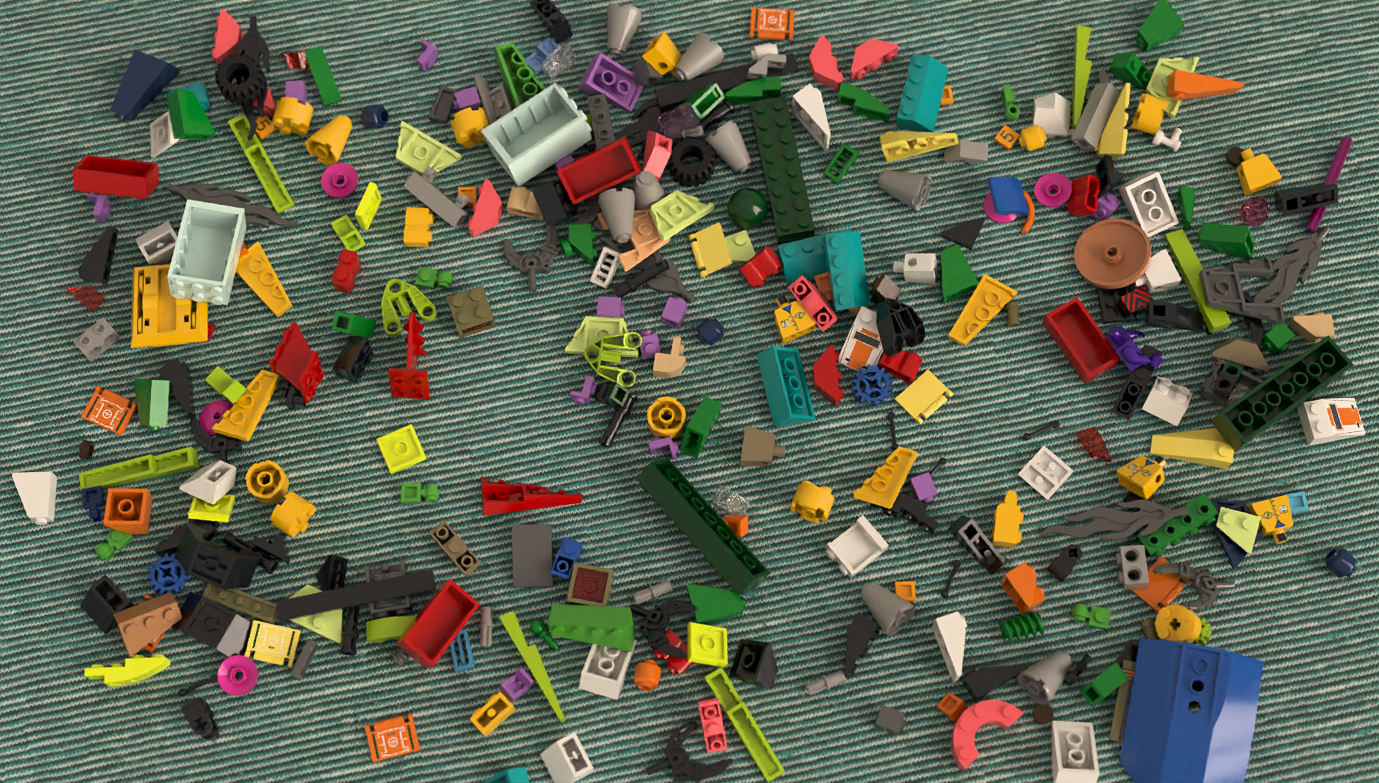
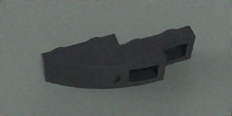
M1146 344L1141 351L1148 358H1151L1153 353L1160 355L1163 353ZM1148 363L1130 372L1112 409L1113 413L1130 420L1155 369L1154 366Z
M900 492L891 509L879 506L882 508L883 513L890 517L894 516L896 518L900 512L903 513L902 516L906 520L914 521L926 533L930 532L933 534L939 525L938 522L924 513L927 505Z

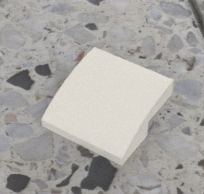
M1043 446L1018 475L1048 500L1074 471Z

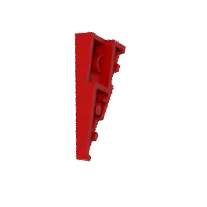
M481 477V507L483 516L578 504L582 501L581 493L565 494V491L560 489L558 492L547 491V487L519 482L517 484H505V481L501 479L498 482L487 481V477Z

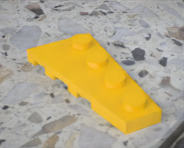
M259 241L248 249V254L239 257L236 273L279 318L292 307V304Z
M984 274L949 333L948 338L965 347L1017 295L1018 291Z
M261 370L246 387V392L235 402V405L223 414V419L212 427L213 431L249 442L281 379L280 375Z
M899 446L885 460V464L882 467H878L875 470V474L871 478H867L863 486L854 492V498L891 509L917 458V451Z

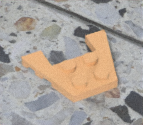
M634 210L632 237L630 238L634 250L618 255V259L625 272L670 241V238L664 242L660 239L649 212L650 210ZM598 213L597 219L603 230L609 229L603 213Z

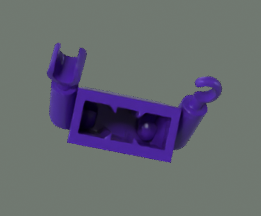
M1113 326L1108 330L1107 340L1131 372L1139 366L1147 365L1148 363L1154 367L1160 366L1163 358H1160V354L1153 353L1151 358H1148L1147 355L1142 354L1133 341L1134 338H1137V334L1145 338L1144 332L1138 330L1135 332L1126 331L1122 326Z

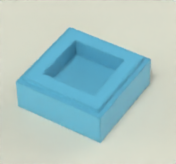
M1304 491L1285 494L1289 499L1291 514L1307 512L1309 510Z

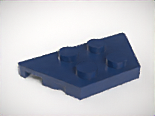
M1210 500L1218 512L1215 517L1216 521L1211 523V526L1234 569L1248 553L1216 527L1220 507L1247 514L1251 513L1245 501ZM1259 529L1257 530L1254 545L1262 537Z

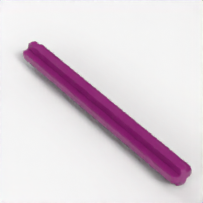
M1348 136L1341 139L1323 185L1336 184L1353 142ZM1327 206L1313 209L1306 230L1311 233L1317 231Z

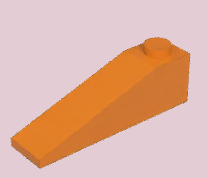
M1174 70L1168 76L1166 97L1182 101L1231 94L1244 87V83Z

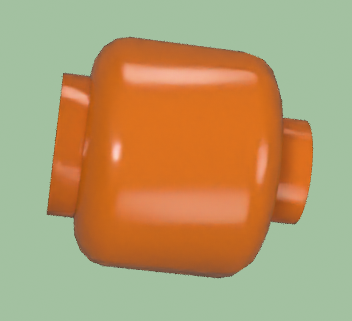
M649 659L638 663L634 674V683L637 685V688L644 691H652L653 688H656L659 685L661 668L656 665L655 661Z

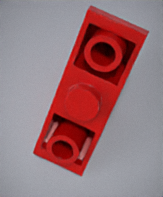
M834 345L828 347L813 365V384L815 391L834 406H839L840 399H843L842 388L838 386V381H841L840 369L837 370L836 363H839L838 351H834Z

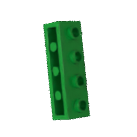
M1205 493L1181 507H1187L1189 515L1173 517L1172 520L1167 521L1157 531L1147 536H1140V533L1137 534L1136 539L1140 545H1144L1145 552L1149 557L1153 555L1155 557L1160 556L1165 552L1164 548L1170 544L1174 547L1182 542L1181 538L1188 534L1190 537L1199 531L1198 527L1205 524L1208 526L1216 521L1215 517L1218 512Z

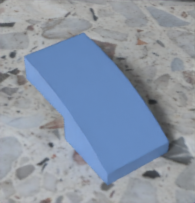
M549 37L536 47V51L528 56L525 62L536 76L558 56L562 48Z

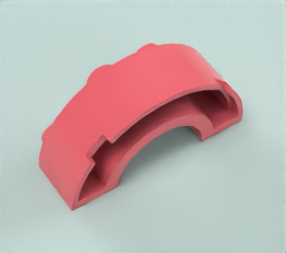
M986 700L969 707L956 722L951 735L952 755L960 770L963 772L980 755L974 743L975 732L983 725L993 724L1000 726L1006 731L1023 713L1015 706L999 700Z

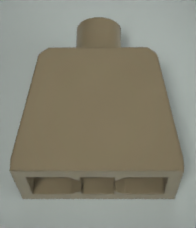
M745 426L740 466H771L773 456H785L786 446L775 445V434Z

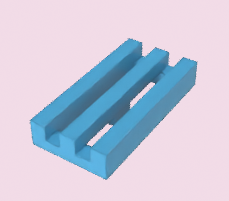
M463 629L456 636L462 666H458L454 641L450 644L455 673L462 670L475 669L468 630ZM464 634L470 663L467 665L460 636Z

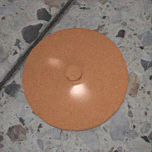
M1124 219L1102 220L1087 228L1079 237L1074 250L1075 264L1080 275L1088 283L1103 289L1122 288L1138 280L1147 270L1151 260L1150 241L1143 229L1131 221Z

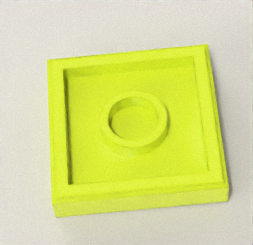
M372 182L369 183L355 212L360 228L366 231L369 229L382 201L377 185Z
M412 424L376 439L391 475L427 459Z
M225 494L214 504L194 496L188 513V519L229 522L235 503V496Z
M690 622L687 625L688 661L726 667L728 665L727 628Z

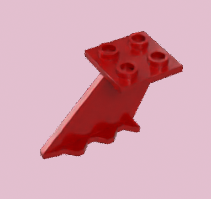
M410 312L408 321L403 325V329L408 332V336L405 337V343L408 344L406 353L407 365L406 369L389 368L391 395L397 398L430 400L428 372L416 370L418 355H426V351L420 348L424 344L425 339L418 334L423 330V325L417 321L414 312Z
M292 322L289 328L284 331L282 342L276 346L274 357L269 360V365L272 373L277 371L302 393L304 402L309 404L311 398L316 394L319 382L323 380L324 371H322L321 361L317 352L313 351L312 353L297 322Z

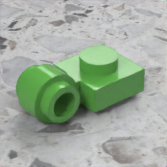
M1010 84L1003 85L1000 94L1005 110V118L1008 121H1016L1019 118L1020 109L1013 105L1015 92L1014 90L1011 91Z
M419 267L415 285L416 287L435 289V284H438L439 288L448 289L452 284L453 278L451 277L452 274L446 271H441L438 274L437 269Z
M402 483V504H421L422 497L425 498V502L435 503L439 498L437 485H426V488L422 489L421 483Z
M112 529L105 537L109 543L101 542L95 548L96 555L102 560L109 561L115 555L114 549L117 548L121 552L134 538L133 535Z
M1075 604L1072 610L1073 621L1084 623L1085 619H1088L1087 626L1103 630L1109 629L1111 609L1091 606L1089 612L1086 605Z

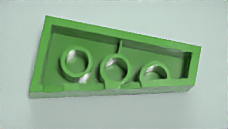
M513 42L495 47V59L514 109L545 90V87L535 77V73L526 64V60Z
M553 604L548 619L550 633L553 636L632 652L636 632L630 607Z

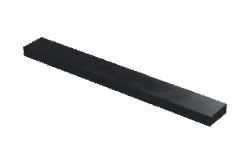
M794 54L786 55L784 68L767 67L766 77H778L798 72L799 69ZM756 63L655 89L654 92L659 108L685 102L714 82L724 92L752 81L753 79H746L748 70Z
M428 570L276 601L279 621L435 591L434 571Z

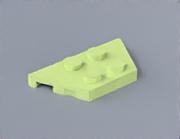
M1198 57L1183 60V58H1159L1145 92L1149 95L1168 100L1164 112L1172 119L1175 118L1181 101L1166 97L1168 76L1174 70L1194 73L1199 61Z
M401 122V132L396 152V160L423 176L428 166L439 172L461 160V154L409 124Z
M676 190L653 204L649 212L660 239L664 242L713 211L714 204L710 202L708 205L698 202L699 198L688 196Z
M586 316L580 328L573 335L570 344L566 346L565 353L584 354L587 346L604 336L628 333L629 331L624 319ZM630 336L628 342L630 345L635 346ZM604 346V350L622 352L621 357L638 358L639 356L636 349H619ZM590 348L587 352L588 355H598L596 348Z
M307 584L290 598L323 591ZM344 609L289 620L342 645L343 638L341 633Z

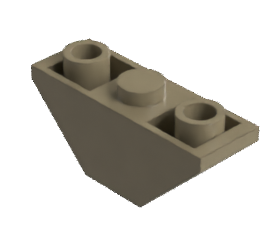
M1235 336L1212 348L1210 351L1217 361L1221 359L1224 361L1229 360L1242 367L1244 365L1252 367L1251 370L1258 373H1263V371L1269 372L1270 369L1255 341Z
M445 520L429 532L443 552L466 577L482 564Z

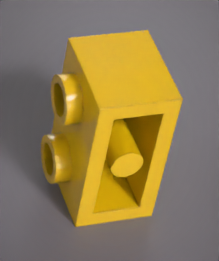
M499 692L492 695L484 707L474 711L470 720L486 738L516 710L508 699Z

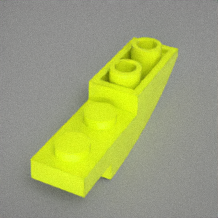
M154 654L152 658H144L143 655H133L132 658L125 659V667L124 664H112V667H104V665L98 664L92 665V668H85L84 676L90 680L104 679V684L109 687L122 686L142 681L161 672L170 665V660L162 654Z

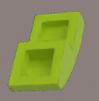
M347 214L331 223L347 250L357 251L366 245Z

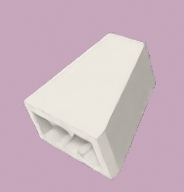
M52 472L12 473V478L28 518L38 525L54 522L57 476Z

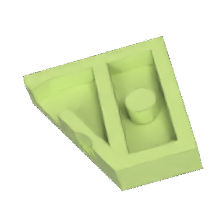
M746 230L725 237L733 263L747 262L756 255Z
M1220 507L1216 527L1243 548L1246 553L1251 554L1261 517Z

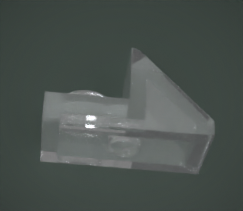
M564 42L540 66L549 79H554L565 68L572 69L577 56L570 45Z
M718 485L712 505L715 511H725L731 515H745L750 501L724 486Z

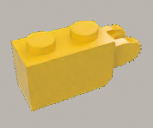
M1013 490L1006 493L1003 503L999 504L994 511L991 539L993 546L1015 548L1017 543L1021 542L1022 531H1019V524L1023 522V512H1020L1021 506L1017 505V494Z

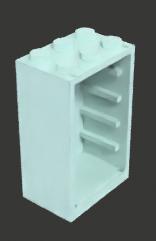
M556 83L481 130L492 154L518 187L592 139L590 134L591 128L585 121L587 120L582 110H577L578 107L574 100H569L563 87L559 88Z
M187 199L167 276L170 296L177 299H192L196 302H211L215 305H228L246 231L245 210L243 208Z

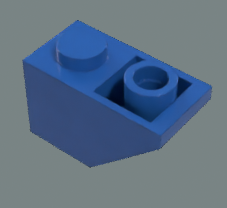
M563 537L550 574L569 580L572 576L574 563L579 562L583 552L582 542Z

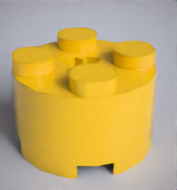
M1142 93L1131 128L1156 136L1168 100Z
M282 97L280 101H277L272 124L279 128V132L282 134L290 135V133H296L306 136L313 114V107L307 102L306 105L298 103L297 98Z
M467 108L454 114L455 119L450 120L458 144L464 145V148H472L476 143L486 141L481 130L489 126L484 109L478 108V110L472 111L471 108Z
M661 397L649 407L647 419L652 434L655 437L662 438L671 436V439L682 435L686 425L685 408L677 399Z
M266 460V462L255 463L248 469L246 474V485L249 492L259 502L265 504L277 503L286 495L289 488V480L285 472L273 461Z
M802 481L798 485L790 510L793 513L796 510L801 514L800 518L809 522L818 523L819 520H822L825 523L834 502V497L831 494L832 490L826 486L818 487L809 481Z
M292 491L284 496L286 500L281 506L277 504L270 520L273 522L271 525L294 538L299 532L303 533L308 528L309 523L307 521L315 513L316 507Z
M1177 604L1168 605L1159 610L1155 626L1160 639L1192 643L1199 637L1201 620L1193 610ZM1178 622L1181 623L1180 628H1176V624Z

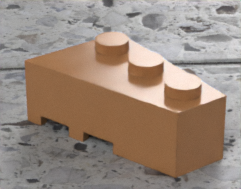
M171 592L113 614L129 657L133 656L182 619L177 601Z

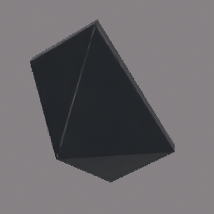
M332 554L328 556L316 574L323 592L344 588L347 558Z

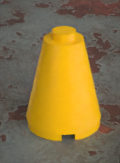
M338 115L311 135L305 142V147L311 156L315 154L318 157L317 161L328 166L337 163L352 129L350 118L345 115Z

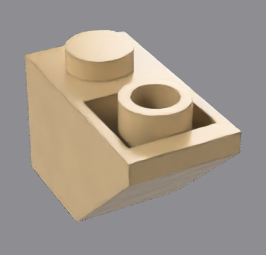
M1303 313L1296 314L1288 323L1290 328L1310 343H1318L1328 335L1331 339L1335 336L1332 314L1315 313L1307 316Z

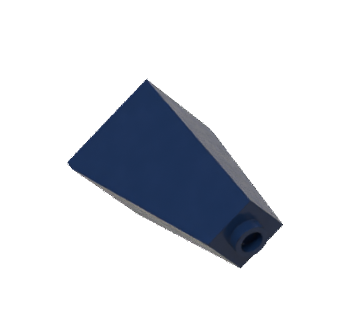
M134 50L110 111L115 112V117L126 120V118L134 120L180 73V69L168 62Z

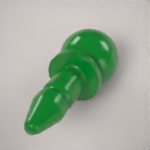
M540 619L533 620L530 624L531 632L538 635L539 639L543 637L551 648L558 651L559 646L553 640V637L548 634L549 628H546L544 621Z

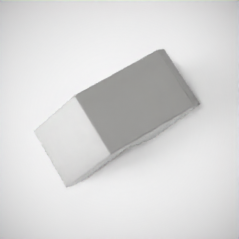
M768 53L748 70L746 79L766 78L767 67L784 68L786 55Z
M959 140V144L945 147L944 161L947 163L965 160L970 165L985 163L988 159V144Z

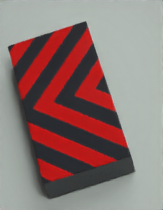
M1144 285L1117 299L1126 316L1145 307L1149 301H1154Z

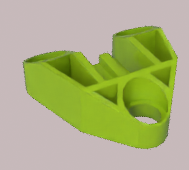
M398 279L388 281L381 301L384 330L390 338L398 337L403 331L393 305H397L402 316H408L412 312L407 301L409 297L416 312L423 321L430 322L437 317L435 306L415 286ZM398 284L400 285V290L395 293L391 292L390 287ZM426 310H433L430 316H424L423 313ZM398 325L397 331H388L390 327Z
M637 332L604 336L585 348L584 357L598 375L612 382H617L624 387H630L636 382V374L632 370L601 364L602 361L620 364L622 352L604 350V346L619 349H636L642 344V337ZM631 335H636L639 338V343L636 346H632L628 342V338ZM590 348H596L598 351V356L595 359H591L588 356L587 352ZM624 373L632 374L633 381L631 383L623 382L622 376Z

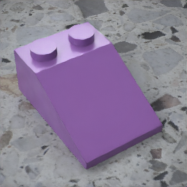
M599 53L592 58L578 89L589 96L605 93L608 104L632 112L643 89V85L638 84L634 73L604 54Z

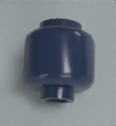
M367 105L362 110L361 120L368 129L383 128L389 120V114L382 105Z
M708 317L696 327L698 332L696 337L702 344L706 342L708 345H713L724 336V327L716 318Z
M1335 548L1325 558L1327 560L1326 567L1339 578L1349 577L1356 570V559L1346 549Z

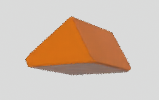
M748 515L724 516V521L739 538L748 533Z
M948 692L937 705V709L952 721L957 722L960 716L967 710V706L963 700Z

